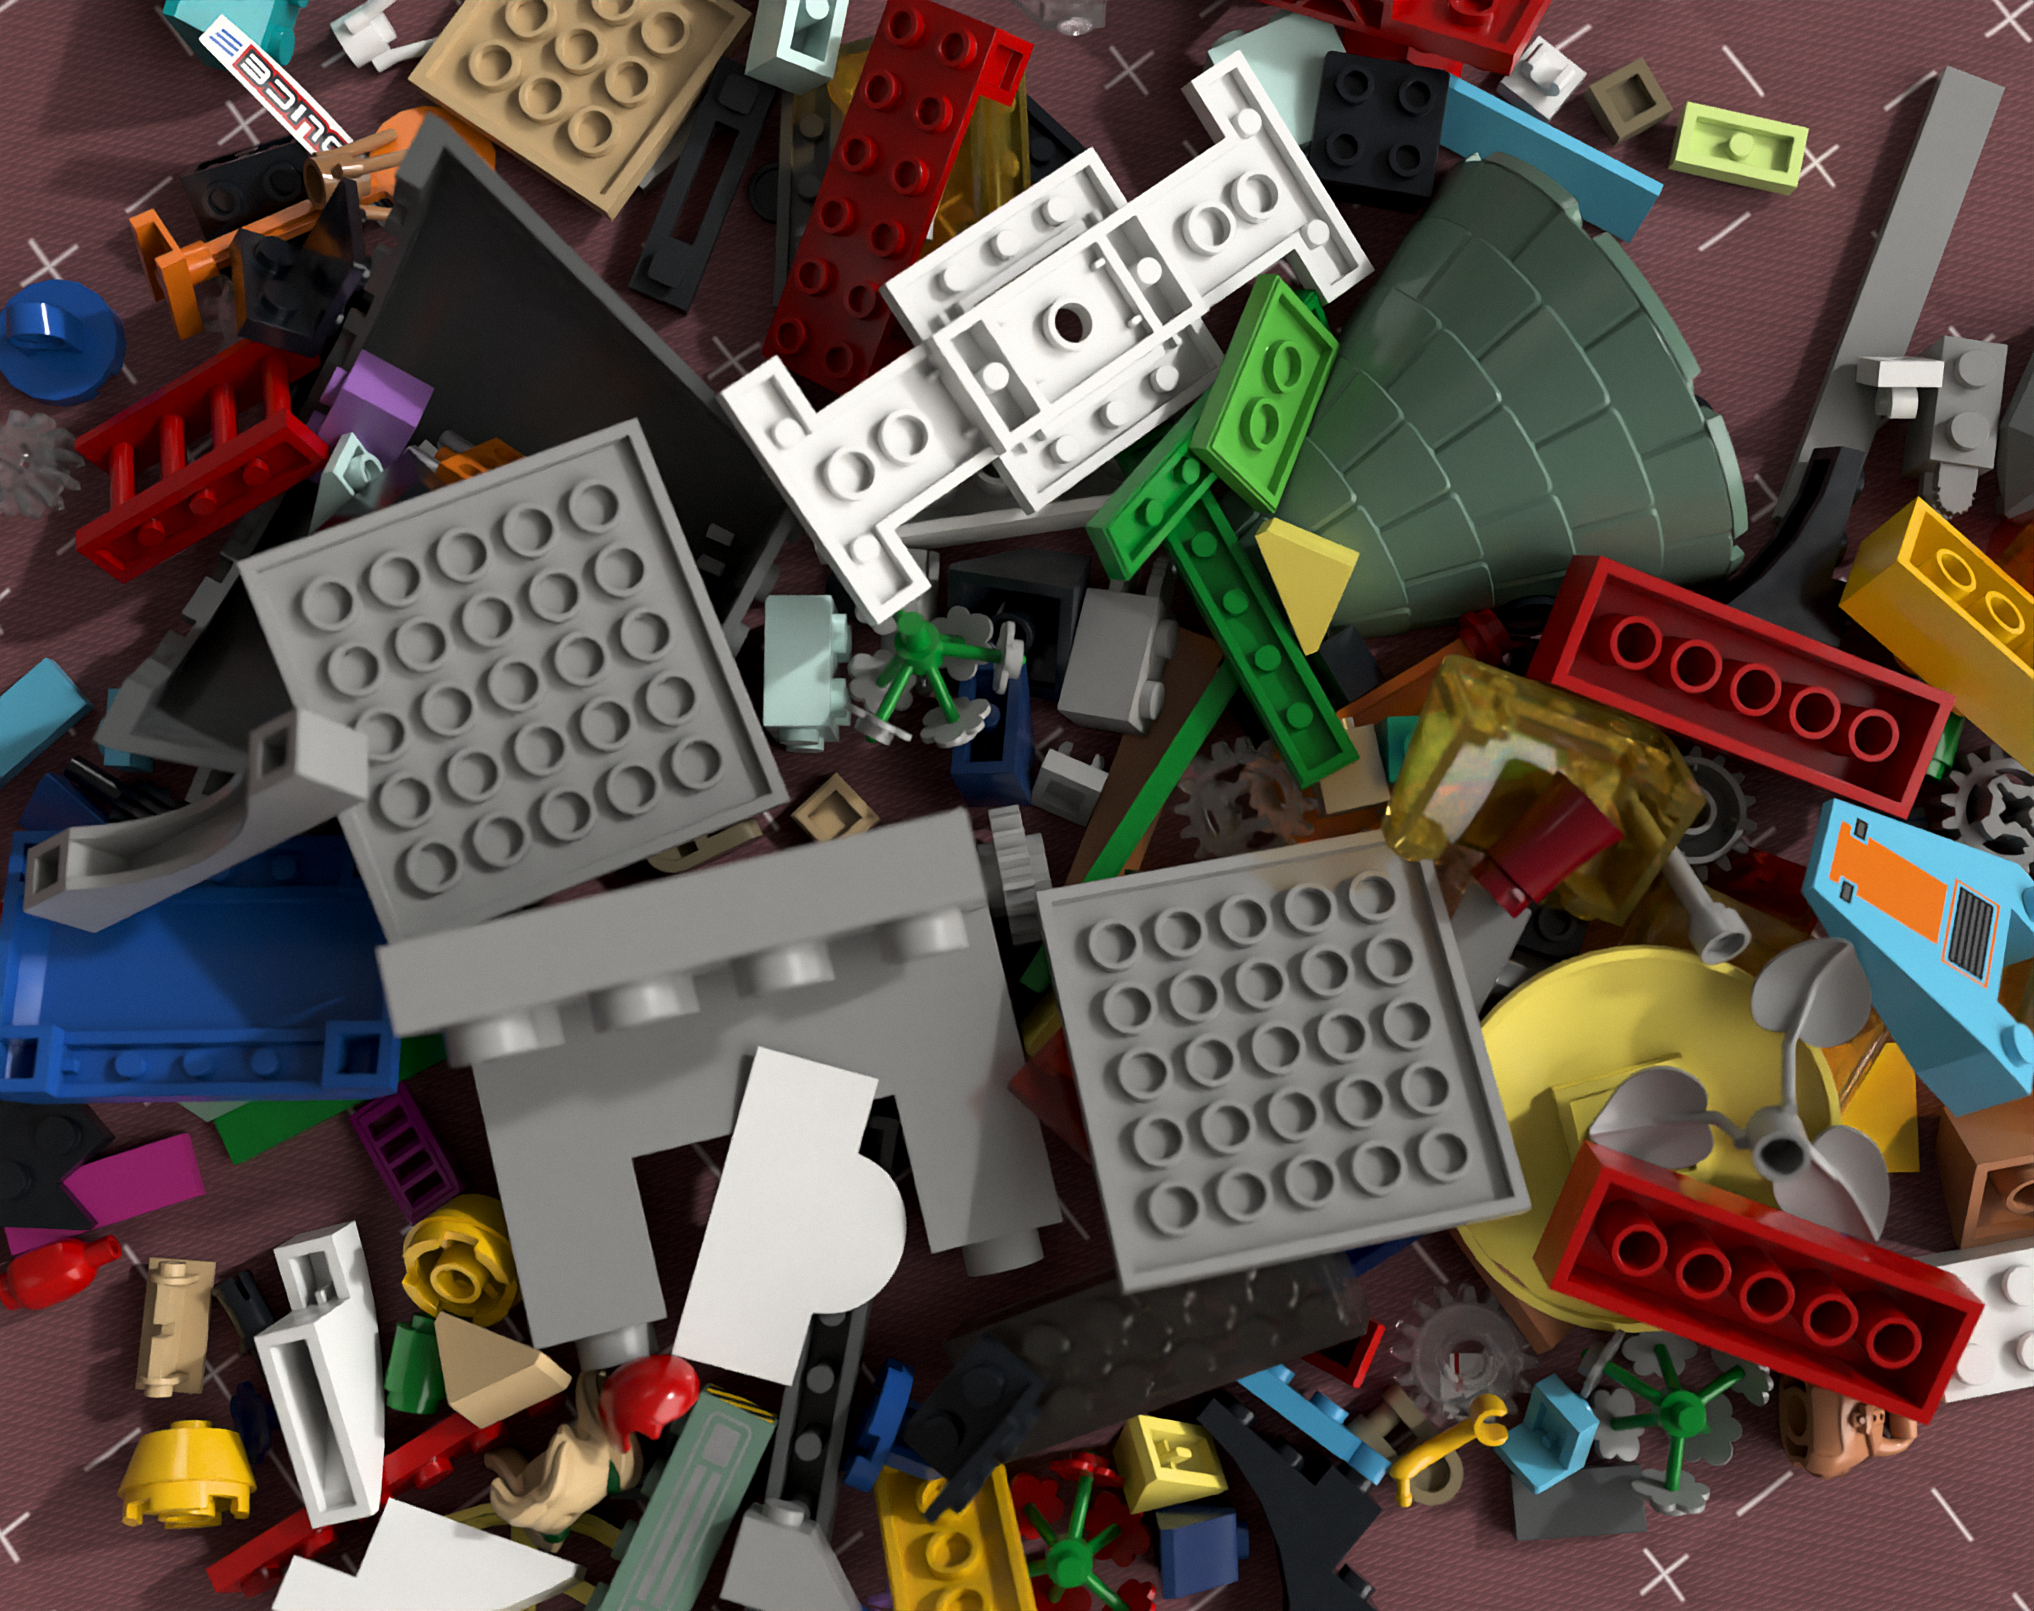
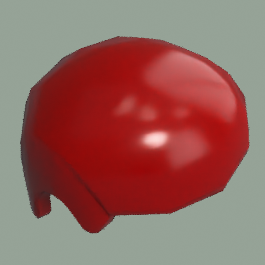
M670 1354L646 1355L624 1362L604 1382L600 1393L598 1413L602 1428L612 1449L621 1454H627L631 1447L629 1436L632 1432H641L652 1440L659 1438L663 1425L681 1417L695 1404L699 1397L700 1380L689 1362L679 1356Z

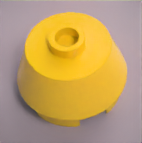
M481 1194L459 1195L418 1222L407 1233L403 1244L402 1258L404 1257L407 1274L402 1281V1285L409 1297L431 1316L437 1318L444 1309L459 1316L473 1317L474 1325L486 1327L501 1321L508 1314L510 1308L517 1305L523 1299L502 1201Z
M185 1420L170 1424L169 1430L148 1433L139 1439L117 1496L124 1499L122 1522L128 1526L142 1525L143 1514L158 1515V1521L164 1522V1529L204 1528L220 1526L222 1523V1512L231 1510V1513L234 1514V1519H247L250 1511V1494L257 1490V1485L241 1435L238 1432L212 1428V1423L209 1421Z

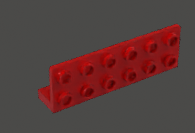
M887 0L761 350L763 357L770 360L777 356L785 368L844 396L913 349V347L900 341L888 339L896 317L878 289L917 263L979 95L1011 107L1035 44L930 0Z

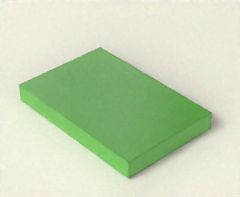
M1258 274L1188 446L1198 458L1255 512L1274 514L1341 348V344L1277 274Z

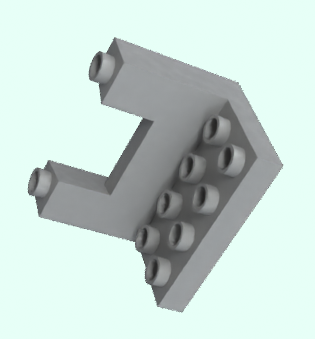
M966 808L376 948L395 1037L443 1033L450 1067L472 1065L534 1349L574 1340L581 1371H592L620 1365L634 1358L651 1355L659 1351L653 1321L667 1318L631 1158L733 1134L758 1046L879 1079L873 1100L895 1095L931 1253L961 1247L967 1276L975 1277L1008 1271L1043 1259L1044 1254L1038 1228L1063 1222Z

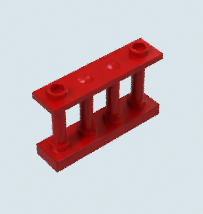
M243 338L75 439L74 449L108 474L110 481V511L75 531V550L119 582L125 584L324 469L330 459L329 445L292 414L289 385L320 367V356L316 354L313 359ZM264 400L265 420L239 435L238 414ZM212 430L213 450L188 465L187 445ZM160 461L161 481L137 495V474Z

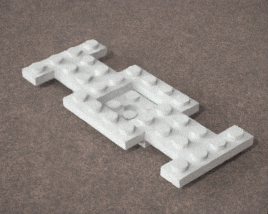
M1240 50L1226 57L1181 88L1215 143L1214 146L1129 203L1094 148L1091 147L885 283L878 291L915 345V348L817 414L777 356L715 397L871 627L880 624L932 587L894 531L896 527L989 462H992L1027 516L1040 510L1200 396L1216 380L1225 356L1200 316L1283 256L1289 262L1305 289H1315L1321 306L1330 303L1375 271ZM1065 245L1063 248H1061L1060 250H1058L1057 252H1055L1054 254H1052L1051 256H1049L1048 258H1046L1045 260H1043L1042 262H1040L1039 264L1025 272L1027 269H1029L1030 267H1032L1033 265H1035L1036 263H1038L1039 261H1041L1042 259H1044L1045 257H1047L1048 255H1050L1051 253ZM1025 272L1023 275H1021L1020 277H1018L1017 279H1015L1014 281H1012L1011 283H1009L1008 285H1006L1005 287H1003L1002 289H1000L999 291H997L996 293H994L993 295H991L983 302L974 307V305L982 301L984 298H986L987 296H989L990 294H992L993 292H995L996 290H998L999 288H1001L1002 286H1004L1005 284H1007L1008 282H1010L1011 280ZM1058 309H1069L1080 318L1083 333L1078 343L1068 342L1058 334L1055 327V315Z

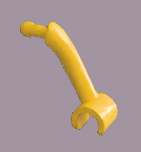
M1489 1393L1479 1395L1470 1404L1468 1418L1418 1445L1392 1465L1389 1474L1396 1479L1397 1493L1395 1497L1399 1506L1408 1507L1411 1505L1410 1478H1413L1421 1470L1476 1437L1487 1446L1495 1447L1505 1443L1508 1438V1432L1504 1425L1499 1423H1483V1420L1489 1416H1504L1507 1413L1506 1406L1499 1397Z

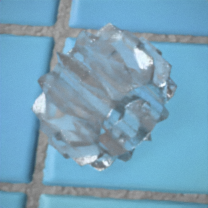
M10 409L6 426L0 422V512L9 517L16 516L21 512L22 515L29 519H41L45 504L56 511L65 510L64 501L60 495L64 488L69 491L82 490L79 482L69 476L71 471L86 465L81 455L70 451L74 446L75 437L66 429L57 428L55 420L46 414L36 413L30 418L29 415L21 410L14 411ZM24 461L30 463L27 469L22 467Z

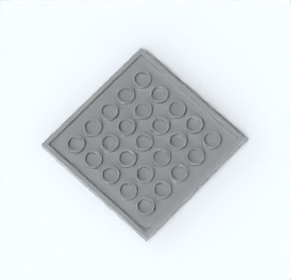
M637 418L237 562L295 709L300 707L368 735V800L338 814V818L389 945L487 922L790 802Z
M1422 822L1035 892L1034 902L1122 1295L1523 1214L1532 1208Z

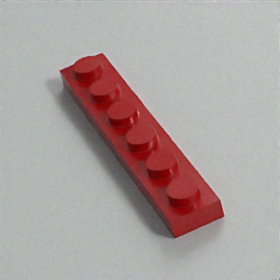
M550 1354L547 1355L548 1358L572 1377L566 1390L483 1429H480L462 1414L456 1412L384 1457L379 1510L372 1516L312 1529L305 1506L209 1566L205 1570L215 1592H244L246 1597H252L268 1590L284 1578L281 1569L292 1562L294 1555L312 1560L329 1552L341 1542L338 1533L358 1521L361 1526L381 1519L389 1498L394 1499L413 1486H416L417 1490H423L439 1483L453 1473L454 1468L451 1464L453 1461L471 1450L475 1455H478L498 1446L510 1437L511 1434L508 1427L527 1415L531 1419H537L554 1411L566 1402L567 1398L564 1392L577 1384L578 1375L570 1360Z

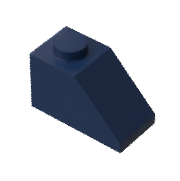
M994 663L978 664L977 671L971 679L959 681L958 698L967 697L969 701L986 699L990 704L991 711L983 719L985 723L984 728L972 740L953 747L950 775L968 807H1004L1018 804V806H1031L1035 741L1026 663L1022 665L1018 679L1008 678L1004 694H997L996 690H993Z
M1230 1500L1187 1501L1152 1510L1154 1569L1163 1599H1178L1238 1581V1560H1249V1534L1247 1520L1236 1519V1512Z

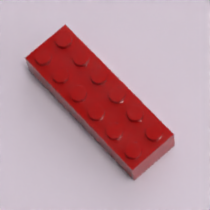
M1601 555L1572 556L1525 678L1859 807L1905 820L1909 816L1957 697Z
M1586 1139L1583 1140L1532 1258L1546 1285L1551 1290L1929 1426L1986 1306L1953 1273L1606 1146L1598 1145Z

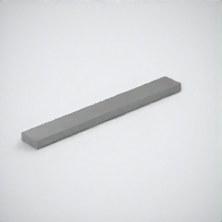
M1948 65L1939 73L1770 519L1771 521L1780 524L1796 497L1814 448L1844 446L1866 452L1863 461L1864 465L1882 415H1875V399L1878 387L1856 382L1858 357L1905 356L2005 87Z

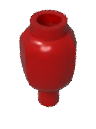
M109 1234L91 1243L83 1239L67 1237L26 1251L10 1262L7 1272L0 1274V1299L12 1311L22 1307L39 1311L70 1299L89 1287L97 1277L99 1267L121 1258V1246L116 1237Z

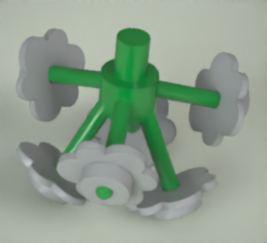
M923 592L883 622L872 626L874 632L881 635L890 634L898 628L894 638L896 650L894 656L889 651L881 649L876 651L873 656L864 653L856 654L849 661L848 673L853 680L848 685V694L855 701H863L865 708L863 710L849 702L846 703L844 708L859 716L854 729L865 734V740L868 743L879 741L889 746L895 735L910 742L912 738L910 733L887 721L894 709L904 711L911 706L913 697L909 691L916 684V675H926L940 707L929 711L924 716L923 723L925 728L920 733L922 741L928 744L936 742L940 748L960 746L969 742L984 728L985 723L983 719L991 711L990 704L986 699L969 701L967 697H959L952 700L938 668H947L949 675L953 679L966 681L975 675L978 664L994 663L993 690H996L997 694H1004L1008 678L1018 679L1021 667L1026 663V657L1023 655V640L1014 639L1015 623L1012 621L1002 623L996 649H992L991 645L987 642L992 637L993 624L986 615L981 613L970 615L967 608L954 606L949 610L947 618L939 617L931 622L924 621L923 617L919 614V606L916 603L923 597L925 593ZM856 606L855 616L862 623H868Z
M1620 1328L1608 1343L1597 1338L1590 1348H1585L1581 1352L1583 1360L1577 1372L1585 1376L1586 1380L1580 1395L1586 1399L1605 1374L1652 1403V1412L1637 1414L1635 1413V1400L1628 1390L1617 1388L1609 1393L1606 1390L1594 1391L1590 1397V1405L1593 1415L1600 1421L1593 1439L1597 1455L1602 1459L1616 1457L1621 1462L1633 1461L1640 1451L1637 1437L1644 1433L1645 1428L1661 1427L1668 1438H1670L1666 1470L1663 1472L1655 1469L1643 1470L1641 1478L1632 1482L1631 1492L1635 1497L1649 1501L1650 1506L1654 1510L1664 1515L1682 1516L1703 1512L1706 1505L1705 1500H1708L1710 1497V1489L1704 1484L1695 1482L1694 1476L1689 1472L1681 1470L1682 1458L1688 1462H1697L1703 1458L1705 1462L1713 1466L1725 1465L1730 1461L1733 1455L1731 1442L1740 1439L1743 1429L1739 1421L1731 1418L1733 1412L1732 1404L1721 1393L1731 1388L1737 1393L1743 1392L1745 1397L1754 1405H1764L1769 1400L1768 1392L1774 1387L1773 1380L1769 1375V1368L1712 1348L1711 1355L1713 1361L1724 1373L1694 1394L1681 1387L1678 1375L1685 1368V1359H1690L1697 1354L1698 1347L1695 1341L1665 1330L1629 1333L1624 1337L1625 1331ZM1620 1343L1623 1355L1627 1359L1632 1360L1633 1369L1638 1375L1647 1376L1655 1372L1664 1379L1666 1388L1658 1391L1611 1362Z

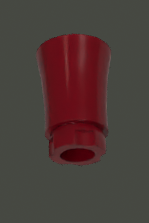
M1557 769L1529 807L1506 832L1485 850L1490 856H1486L1478 862L1469 873L1515 919L1531 904V900L1538 904L1557 885L1590 859L1625 837L1593 801L1565 774Z

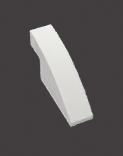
M353 1220L298 1234L273 1249L292 1312L254 1337L312 1529L372 1516L379 1510L385 1434L382 1353L367 1263L356 1222Z
M389 1498L357 1576L314 1560L294 1555L271 1610L521 1611L561 1594L581 1583L587 1568Z

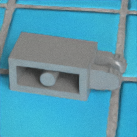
M1944 335L1916 356L1944 361L1942 387H1917L1918 409L1915 418H1908L1901 477L1919 479L1917 497L1919 496L1947 522L1951 521L1953 516L1957 517L1968 511V508L1973 506L1971 503L1975 498H1973L1972 494L1976 492L1977 478L1994 467L2008 348L2006 344Z
M1159 556V558H1156L1145 596L1136 595L1138 578H1140V567L1128 581L1111 579L1108 590L1087 588L1057 707L1059 712L1077 726L1148 738L1152 720H1156L1160 716L1165 699V689L1161 681L1167 658L1171 659L1177 650L1180 634L1179 624L1176 621L1177 616L1170 610L1175 590L1174 585L1178 574L1169 557Z

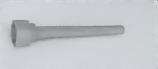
M1581 717L1576 718L1571 724L1572 734L1689 914L1688 927L1690 930L1688 939L1705 964L1715 965L1736 957L1748 946L1751 940V933L1737 911L1732 908H1726L1722 903L1713 902L1595 721Z

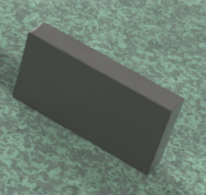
M1636 1461L1585 1464L1583 1468L1539 1494L1531 1493L1512 1470H1506L1512 1537L1516 1541L1647 1532L1645 1502L1635 1497L1631 1492L1632 1482L1641 1478V1465Z

